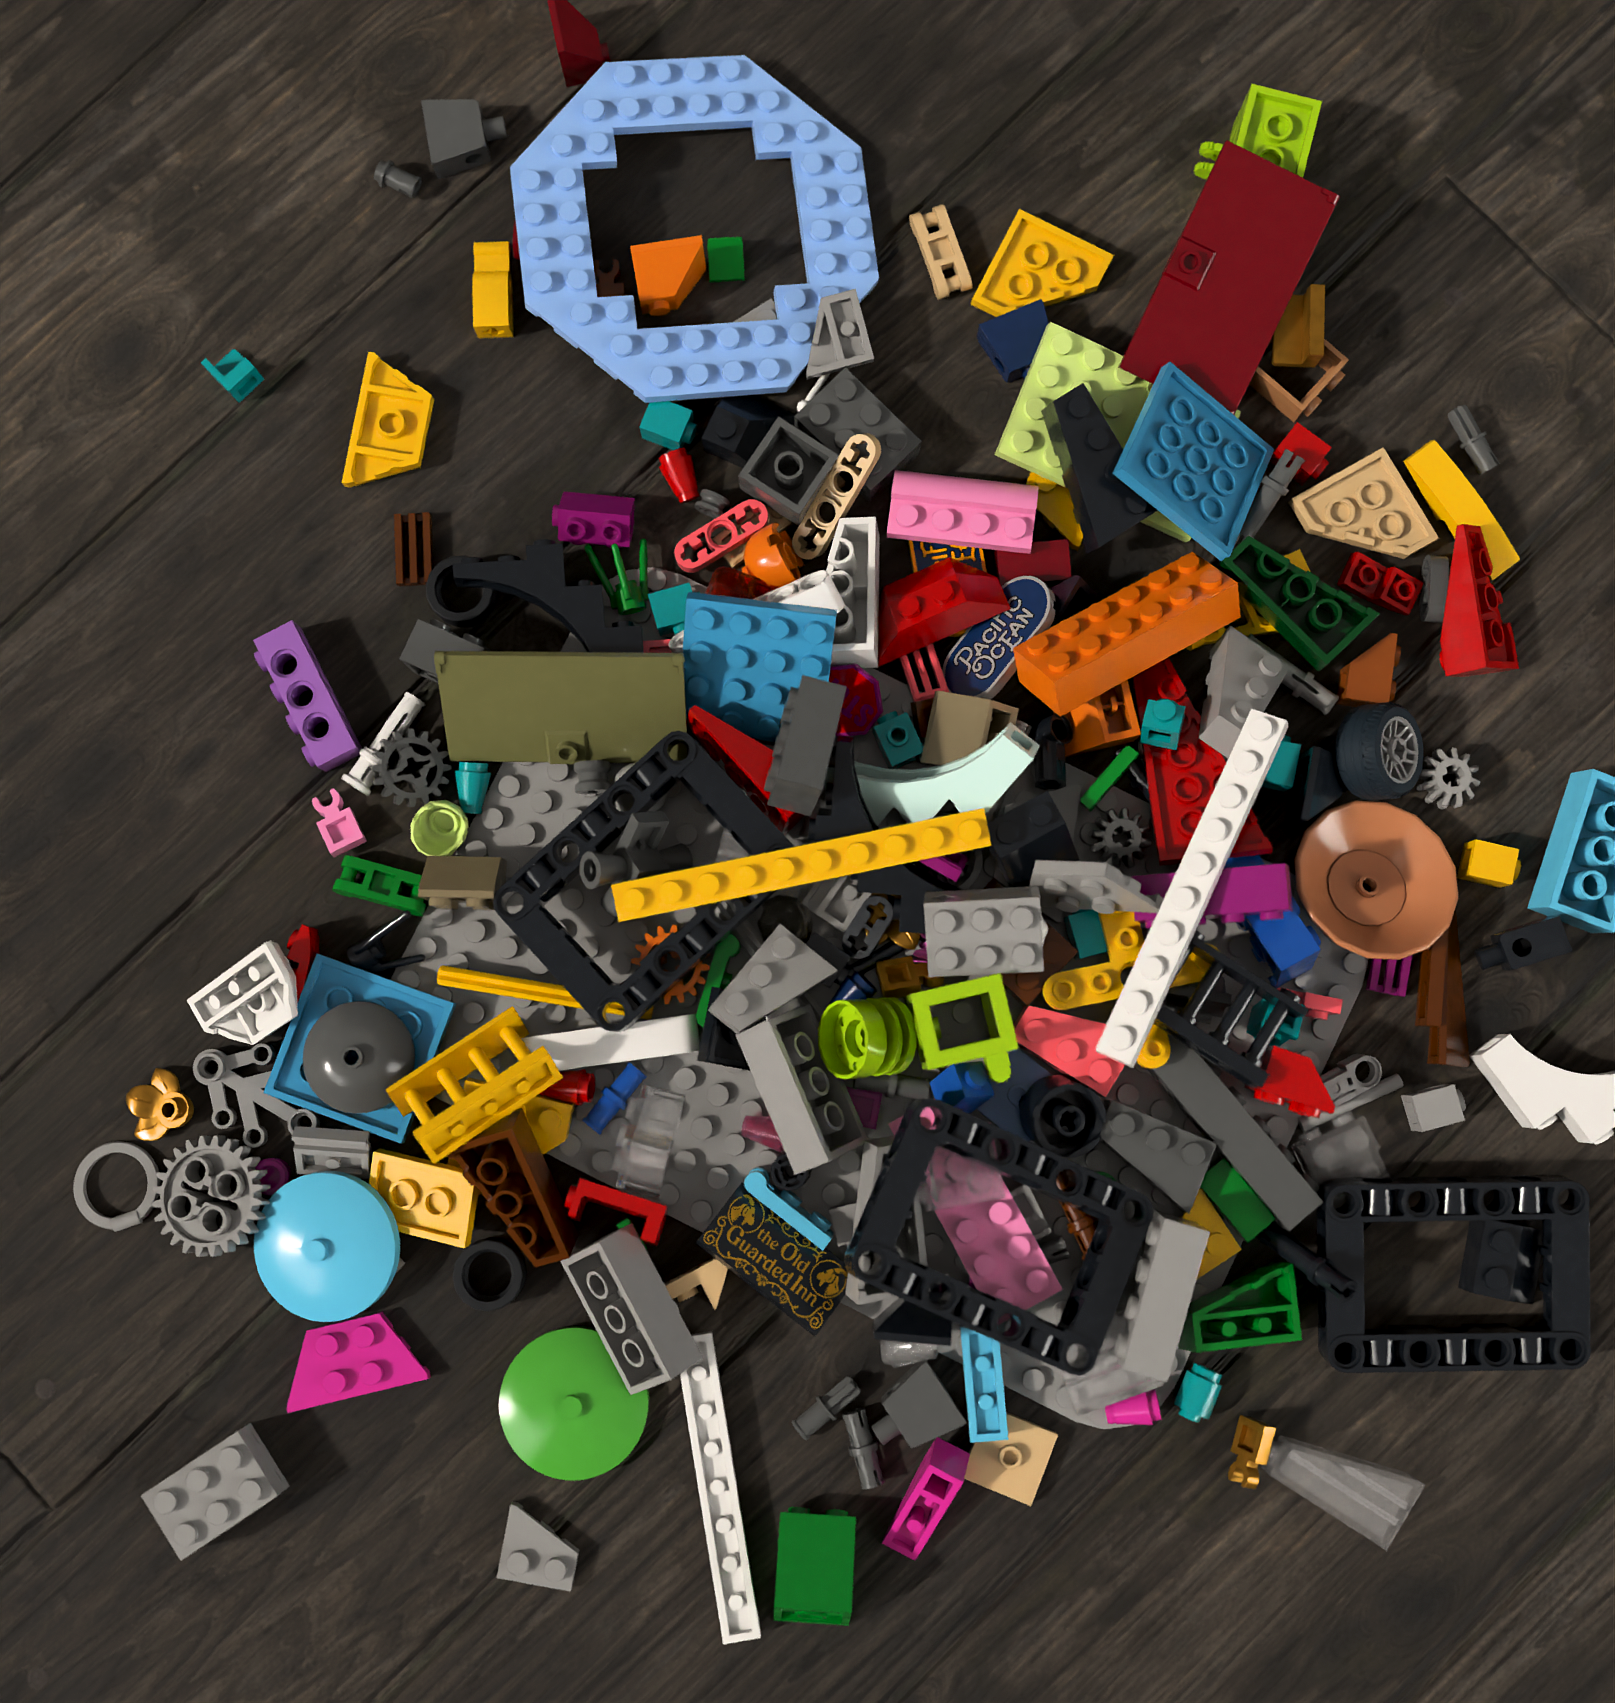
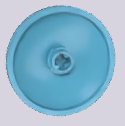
M318 1171L291 1180L272 1195L269 1199L270 1203L265 1205L262 1210L266 1218L258 1220L256 1225L259 1232L254 1235V1255L262 1282L280 1305L293 1314L308 1320L334 1322L348 1319L361 1313L382 1297L389 1288L397 1271L400 1258V1236L393 1212L376 1189L351 1174L339 1171Z

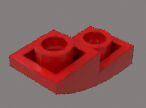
M1360 552L1351 553L1337 583L1338 586L1367 601L1405 616L1410 614L1424 584L1395 566L1386 568Z
M304 924L301 925L299 930H294L287 943V949L290 951L286 958L299 963L298 968L293 969L296 975L297 1003L315 956L319 954L318 929Z

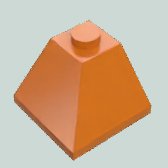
M702 235L630 246L643 314L649 313L652 316H662L668 314L670 310L678 309L707 271Z

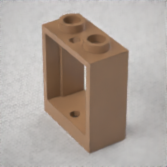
M1324 339V356L1318 362V365L1326 373L1300 402L1260 367H1257L1249 385L1294 423L1302 413L1308 417L1322 402L1318 395L1325 388L1331 392L1345 377L1341 370L1349 359Z

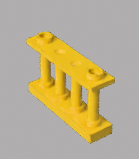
M513 1006L385 1089L403 1117L413 1111L421 1122L422 1126L412 1133L433 1164L563 1078L543 1045L531 1052L521 1038L529 1035V1032ZM507 1048H510L519 1061L502 1073H499L490 1060ZM478 1069L487 1083L467 1095L458 1081ZM446 1090L455 1104L435 1116L426 1102Z

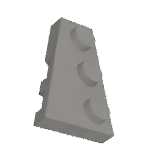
M779 924L714 1001L708 1011L736 1034H739L775 1012L776 1009L794 998H798L815 985L832 977L838 970L783 925Z

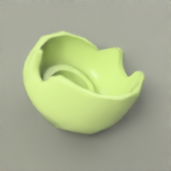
M448 800L430 801L422 806L412 819L411 841L417 850L426 856H451L466 840L469 827L468 818L460 806Z

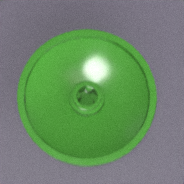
M586 1326L557 1328L532 1340L510 1364L504 1376L499 1397L501 1425L514 1452L534 1470L561 1480L575 1481L594 1478L619 1465L638 1443L645 1428L649 1412V1389L630 1395L596 1328Z

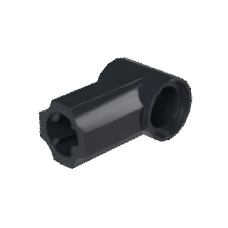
M1055 713L1031 724L1032 729L1028 736L1040 745L1034 757L1035 787L1042 790H1058L1066 787L1065 744L1071 742L1074 732L1070 720L1065 715L1059 716Z

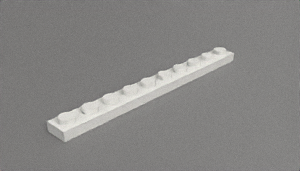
M1251 708L1095 1050L1099 1054L1129 1067H1134L1289 726L1287 720Z

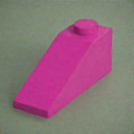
M939 1437L935 1438L920 1463L883 1538L882 1544L916 1561L964 1482L970 1457L969 1453Z

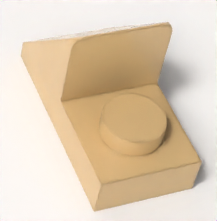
M713 1257L664 1283L671 1298L676 1297L680 1303L697 1294L699 1291L696 1286L701 1284L714 1310H716L728 1268Z

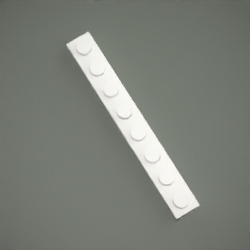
M712 1331L691 1334L703 1358L680 1373L722 1639L723 1644L761 1638V1629Z

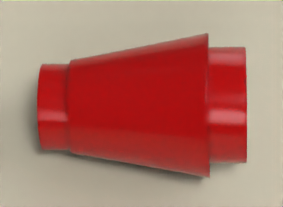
M679 448L660 456L661 466H659V469L680 504L700 497L692 455H688L685 448Z
M585 1069L562 1071L560 1073L563 1078L539 1094L582 1106L584 1103H591L594 1098L595 1076L593 1073H587Z

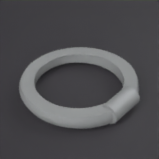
M114 1141L98 1146L82 1160L75 1174L73 1192L78 1209L92 1224L104 1229L113 1230L114 1232L143 1223V1219L154 1208L151 1206V1203L159 1198V1194L152 1191V1187L161 1186V1180L156 1176V1172H159L157 1164L147 1151L130 1142ZM112 1153H125L137 1159L143 1166L148 1181L147 1192L144 1200L136 1210L115 1217H108L98 1212L90 1203L86 1189L87 1178L95 1163L104 1156Z

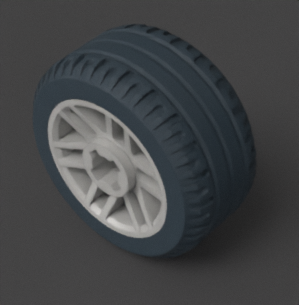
M1387 702L1360 705L1347 713L1339 726L1335 743L1336 764L1343 783L1353 795L1364 800L1396 799L1405 796L1412 790L1422 770L1423 742L1420 729L1414 717L1406 708L1397 703Z

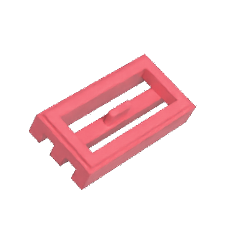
M933 643L925 646L939 688L932 689L919 649L912 652L925 692L919 693L907 655L899 658L913 702L933 699L935 691L949 692Z

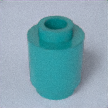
M1193 1363L1191 1371H1186L1174 1404L1180 1407L1178 1414L1196 1423L1200 1422L1201 1417L1209 1419L1222 1388V1385L1219 1384L1222 1375L1203 1365Z

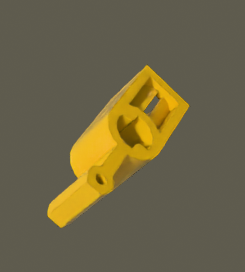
M509 241L474 242V272L472 277L474 330L478 338L513 337V289L510 271Z

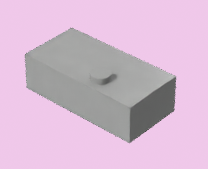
M811 1004L776 1016L736 1034L754 1077L756 1088L762 1096L795 1175L827 1163L864 1144V1140H869L843 1079L837 1078L829 1072L822 1061L818 1047L819 1023Z
M632 1223L587 1245L572 1254L570 1258L560 1261L630 1395L673 1379L703 1358L679 1313L677 1304L672 1300Z

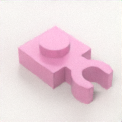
M331 789L330 793L333 801L329 806H323L317 797L312 799V803L318 813L325 817V819L316 824L330 854L335 858L367 842L352 809L348 807L342 810V797L335 789Z

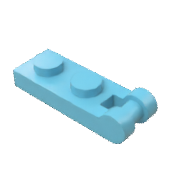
M762 1167L753 1168L745 1178L744 1185L746 1190L823 1251L832 1240L834 1232L829 1229L832 1224L820 1213L814 1211L810 1214L800 1206L802 1200L795 1193L787 1190L781 1191L769 1182L770 1176L766 1169Z

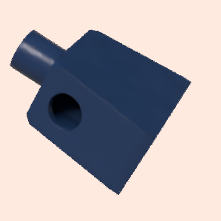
M1042 299L979 324L977 339L1007 383L1022 377L1025 380L1046 326L1049 324Z

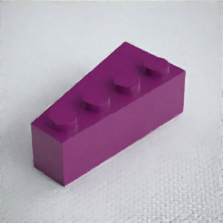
M1283 863L1224 868L1198 925H1206V919L1221 918L1222 923L1245 922L1244 916L1260 914V920L1262 921L1284 919L1283 912L1293 911L1289 866ZM1176 872L1132 876V878L1141 883V894L1147 896L1158 894L1164 899ZM1134 912L1135 921L1144 923L1146 929H1151L1157 913Z

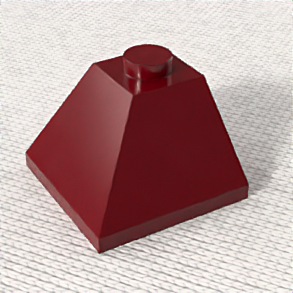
M547 0L566 87L586 84L605 62H611L607 42H599L597 29L568 0Z

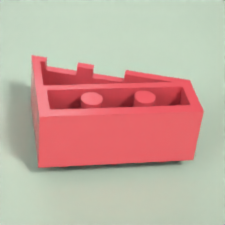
M1029 1005L1023 1007L1013 1024L1020 1048L1065 1076L1085 1085L1099 1097L1107 1096L1125 1064L1099 1054L1095 1050L1107 1024Z

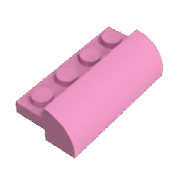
M895 470L891 491L887 538L1030 554L1039 486Z

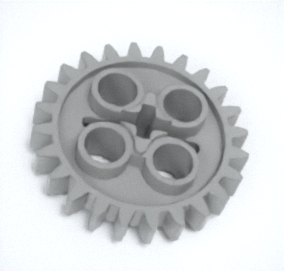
M214 1135L213 1139L211 1136H200L199 1141L186 1140V1149L184 1147H175L173 1149L176 1159L163 1160L168 1171L156 1172V1176L163 1183L162 1186L152 1187L153 1192L160 1194V1199L152 1202L151 1206L161 1207L162 1212L154 1220L166 1222L161 1234L168 1235L174 1233L170 1244L172 1246L183 1244V1253H194L195 1251L196 1257L208 1256V1254L214 1257L222 1256L223 1251L225 1253L235 1252L236 1244L244 1245L249 1243L246 1233L253 1234L259 1232V1229L254 1224V1220H264L266 1218L264 1213L259 1211L261 1205H268L270 1203L268 1199L261 1197V1192L271 1188L268 1184L260 1183V1179L267 1174V1170L255 1169L261 1158H247L251 1147L240 1146L238 1148V1139H228L226 1141L225 1136ZM202 1163L205 1166L206 1171L203 1179H201L199 1175V1169ZM233 1177L237 1181V1189L234 1193L230 1188ZM184 1183L197 1190H208V1194L191 1191L184 1187ZM213 1197L232 1201L238 1205V1209L223 1201L213 1202ZM188 1198L191 1202L189 1214L185 1210V1203ZM219 1212L223 1217V1223L220 1228L216 1223Z

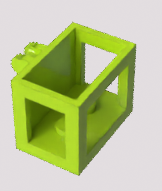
M1251 84L1233 124L1229 141L1303 178L1322 101ZM1210 141L1202 142L1199 154L1207 159L1210 158L1216 161L1223 144ZM1197 163L1194 169L1195 176L1207 180L1214 163Z
M1001 973L917 992L905 997L907 1008L914 1019L917 1033V1050L922 1069L930 1070L983 1057L985 1069L988 1070L987 1074L992 1081L1004 1083V1081L1010 1078L1012 1069L1009 1068L1011 1064L1007 1051L1016 1050L1019 1047ZM980 995L990 1038L939 1050L937 1039H942L940 1024L937 1016L931 1017L929 1007Z

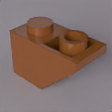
M1388 634L1340 669L1337 705L1358 707L1360 705L1393 701L1396 693V681L1392 680L1393 668L1398 665L1401 656V646L1397 645L1398 634Z

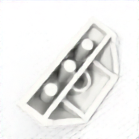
M270 940L187 999V1002L204 1032L211 1034L219 1033L229 1039L254 1045L298 1016L296 975L278 943Z

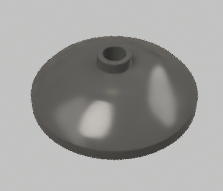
M349 1002L332 1008L313 1025L304 1044L303 1068L311 1089L324 1103L334 1109L347 1113H368L389 1105L393 1101L385 1089L414 1071L415 1046L409 1029L393 1011L371 1002ZM352 1050L358 1053V1061L353 1065L347 1060V1055Z

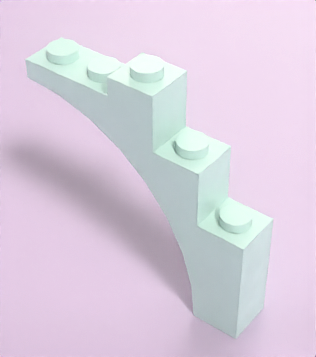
M1010 722L989 743L968 756L940 766L914 770L885 769L855 761V768L861 794L877 826L893 807L899 811L901 817L908 823L931 819L949 799L954 803L959 812L984 808L986 814L1034 759L1040 745ZM827 768L824 781L825 789L827 782L834 783L835 768Z

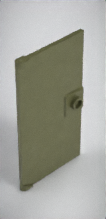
M435 651L434 653L450 761L574 764L580 761L602 760L609 761L610 763H636L669 733L675 731L687 733L684 653ZM685 744L675 745L670 752V758L676 761L684 760L689 755L688 746Z

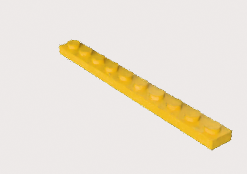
M984 808L618 882L611 884L618 920L621 922L991 846Z

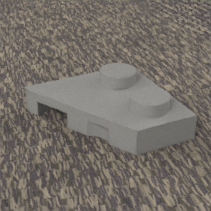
M856 289L820 299L806 370L807 380L841 371L845 367L848 369L874 362Z

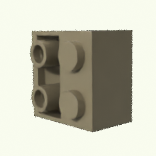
M935 691L921 763L940 766L968 756L989 743L1010 722L1016 725L1019 709L990 699Z
M427 856L418 889V897L429 901V906L436 907V909L458 910V903H466V907H473V910H495L493 900L498 889L506 883L507 861L502 857Z

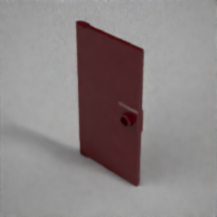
M1226 140L1118 368L1154 384L1161 367L1168 362H1172L1235 415L1340 196Z

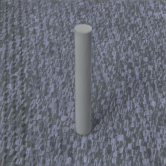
M1396 1073L1379 1081L1371 1089L1335 1107L1333 1114L1321 1113L1319 1118L1301 1116L1298 1118V1124L1301 1130L1305 1132L1403 1087V1081Z

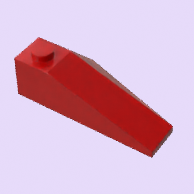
M1461 524L1456 528L1440 638L1441 652L1439 655L1440 664L1443 670H1445V675L1448 677H1466L1519 669L1510 622L1504 624L1502 622L1498 604L1503 603L1501 592L1496 591L1495 587L1490 583L1488 576L1491 575L1493 566L1481 527L1475 525Z

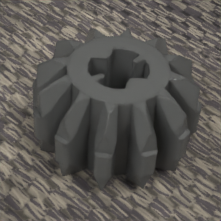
M1124 807L1121 809L1119 818L1113 809H1109L1106 811L1107 820L1098 817L1094 821L1100 830H1091L1089 837L1099 840V843L1092 845L1090 850L1091 852H1097L1102 849L1104 854L1099 858L1098 862L1105 863L1111 857V865L1119 869L1123 860L1128 869L1135 866L1133 857L1141 861L1147 857L1140 847L1147 848L1152 845V840L1142 838V835L1148 833L1151 828L1149 825L1141 828L1138 827L1137 823L1142 819L1140 813L1129 820L1128 808ZM1114 830H1117L1120 835H1127L1128 841L1123 843L1126 847L1123 848L1121 843L1113 842V837L1117 835V832Z

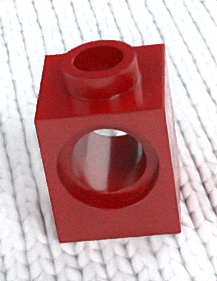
M1297 422L1274 451L1269 462L1276 465L1285 448L1294 453L1286 465L1287 468L1290 467L1297 455L1306 460L1292 478L1300 485H1303L1310 476L1316 480L1329 463L1324 457L1332 447Z

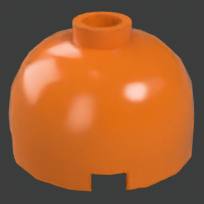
M777 522L753 534L746 543L743 556L746 566L742 567V573L746 582L751 587L756 585L765 594L802 578L798 566H804L803 560L794 552L792 539L786 530L778 533L776 529L780 524Z

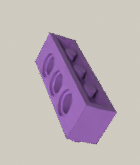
M291 620L254 639L253 641L258 649L254 653L255 659L263 672L269 671L274 683L270 684L271 691L280 704L285 703L290 713L285 716L293 733L295 735L300 734L306 746L301 749L310 766L316 765L319 769L327 772L357 757L362 747L302 628ZM291 659H296L297 667L294 672L284 675V664ZM307 690H312V701L306 706H300V695ZM321 722H328L329 730L327 734L321 738H316L314 733L316 726Z

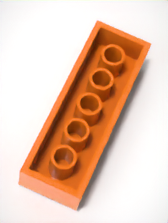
M1194 552L1184 555L1178 560L1150 573L1137 582L1122 588L1109 597L1092 604L1083 611L1062 620L1055 626L1015 646L1013 651L1019 682L1055 713L1062 716L1241 618L1238 582Z

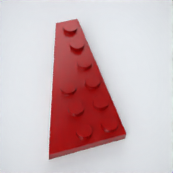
M1168 657L1132 677L1140 731L1148 699L1156 701L1158 699H1170L1178 703V705L1185 706V718L1177 750L1142 743L1159 866L1181 863L1226 765V761L1221 753L1198 738L1201 716L1193 707L1186 694L1187 690ZM1151 731V733L1171 736L1170 734ZM1252 809L1247 816L1229 858L1271 854L1273 851V847L1261 831Z

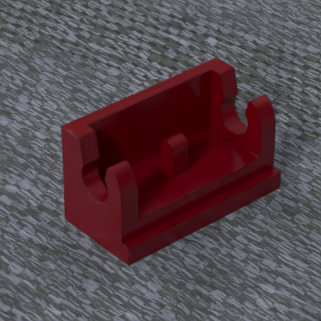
M1069 539L1032 542L1030 554L994 550L996 577H998L1001 586L1020 576H1033L1043 582L1071 578Z

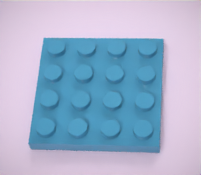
M1168 362L1161 367L1112 474L1217 559L1222 561L1232 553L1274 448L1172 362Z
M688 592L683 640L687 717L689 709L696 705L753 739L775 742L777 735H779L780 720L791 686L798 688L802 675L829 682L837 610Z
M316 954L297 1003L298 1016L292 1019L263 1093L400 1144L405 1143L415 1116L413 1111L403 1117L394 1102L379 1110L368 1113H347L334 1109L319 1099L311 1089L304 1073L303 1050L306 1038L317 1020L336 1006L357 1001L379 1004L393 1011L409 1029L415 1046L414 1070L438 1055L456 1003L330 957ZM354 1050L350 1051L347 1055V1060L350 1064L353 1065L358 1061V1053Z

